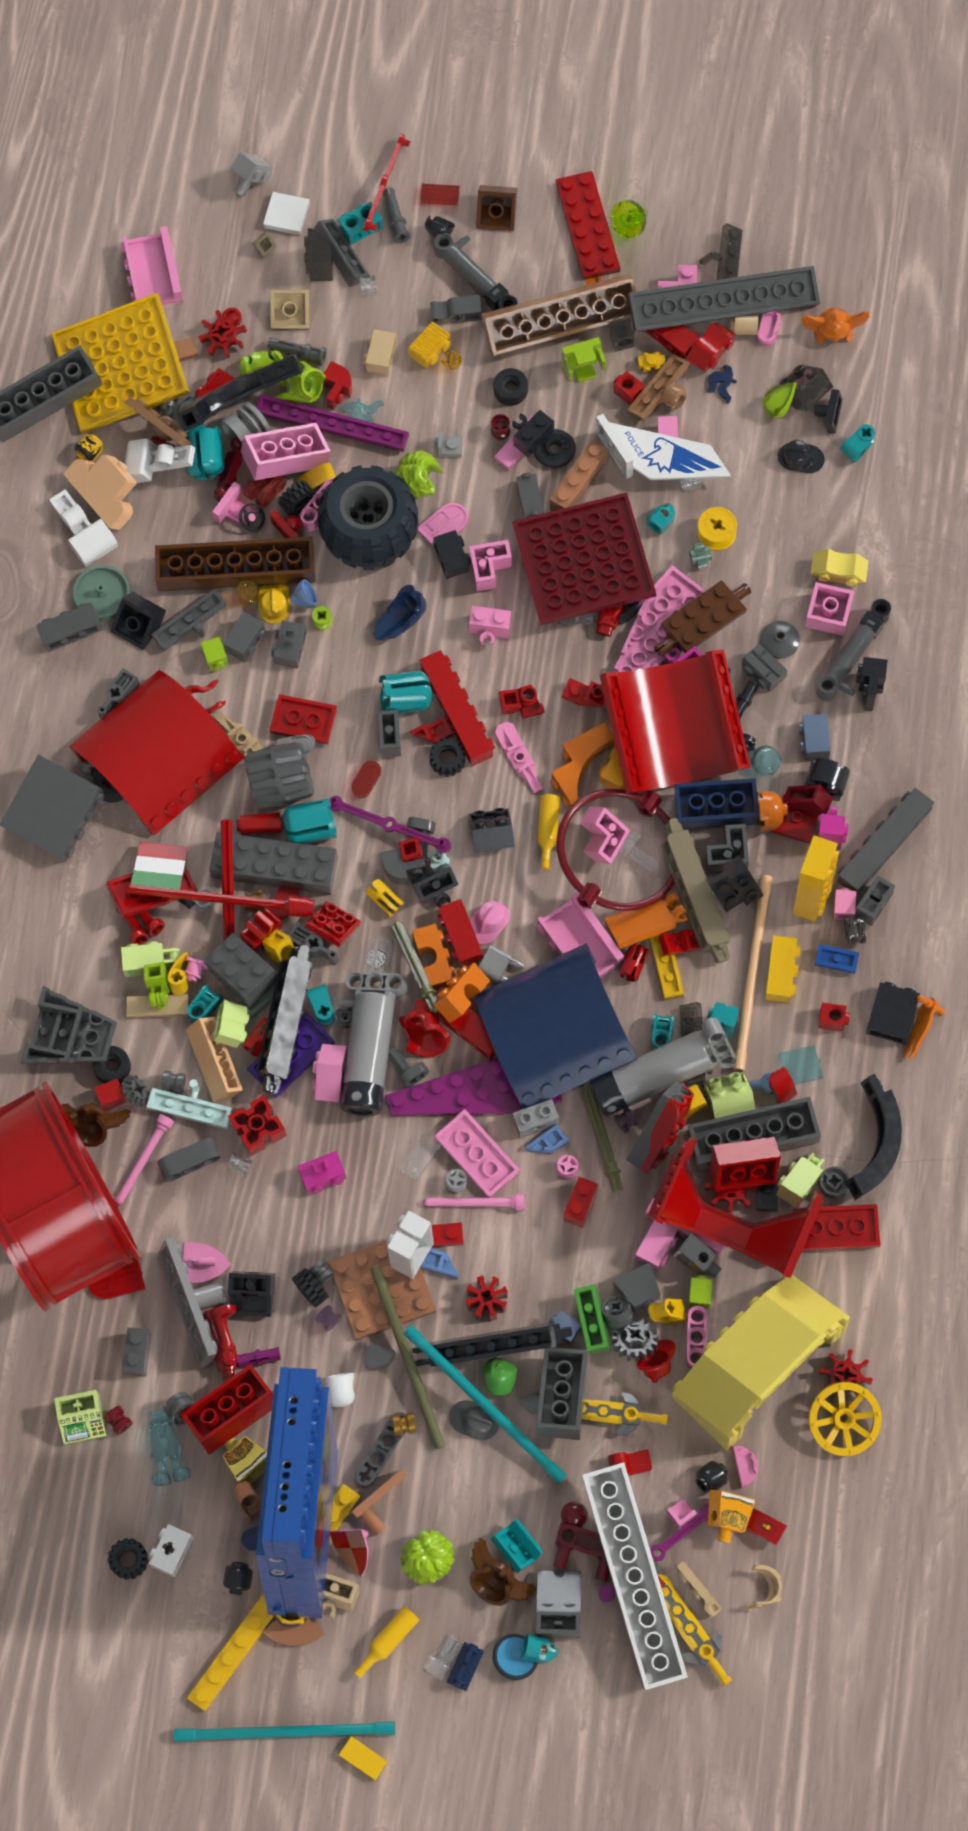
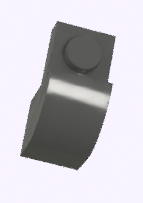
M400 848L381 852L385 874L396 884L408 885L409 876L415 878L426 873L424 858L404 863Z

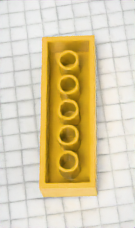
M815 835L813 836L800 872L793 915L816 922L818 916L822 917L834 881L840 853L836 851L838 843Z

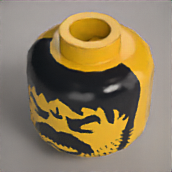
M93 434L84 435L74 446V450L77 453L75 457L95 462L103 453L102 441Z

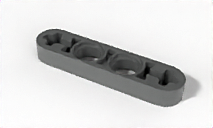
M402 1412L395 1413L401 1415V1418H403V1415H406ZM392 1417L355 1474L357 1484L363 1488H368L375 1482L406 1433L403 1431L401 1436H395L393 1431L388 1430L390 1427L394 1430ZM384 1436H393L394 1444L392 1446H385L382 1443ZM375 1453L383 1456L382 1462L378 1465L371 1462V1456ZM366 1464L377 1470L375 1473L373 1470L370 1471L369 1481L361 1482L360 1474H366L368 1471V1467L365 1466Z

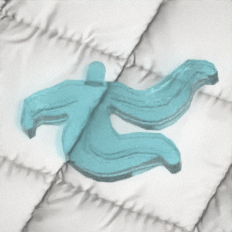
M358 398L357 402L343 405V413L346 410L351 411L350 415L352 418L374 423V419L370 415L374 414L384 403L381 400H377L372 405L366 406L364 403H360L361 399ZM361 410L370 415H362Z

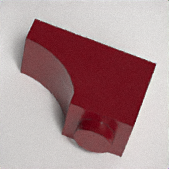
M821 785L788 786L782 802L783 804L787 803V808L799 809L807 812L810 816L828 813L833 797Z

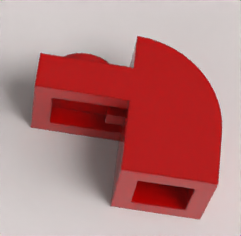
M331 361L323 373L326 376L323 386L331 389L326 398L327 407L335 410L337 405L342 403L344 395L349 398L351 397L353 389L349 371L345 367Z

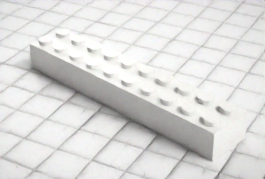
M624 1462L582 1474L581 1476L644 1689L648 1690L688 1678Z

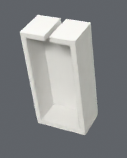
M408 1210L406 1216L402 1215L397 1223L398 1231L395 1234H390L386 1244L388 1245L387 1250L391 1268L414 1279L431 1250L434 1240L431 1222Z

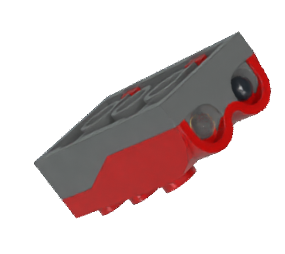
M676 1081L662 1094L626 1159L628 1162L648 1173L652 1168L656 1170L660 1163L666 1160L670 1153L667 1150L675 1144L679 1137L676 1135L679 1129L682 1130L688 1121L685 1117L689 1112L691 1101L694 1097V1093L690 1089Z

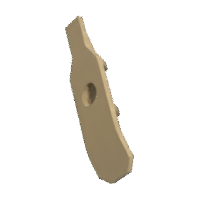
M221 710L212 715L224 728V732L244 757L248 753L264 748L240 723L232 722ZM241 736L246 737L243 742H240L238 738Z

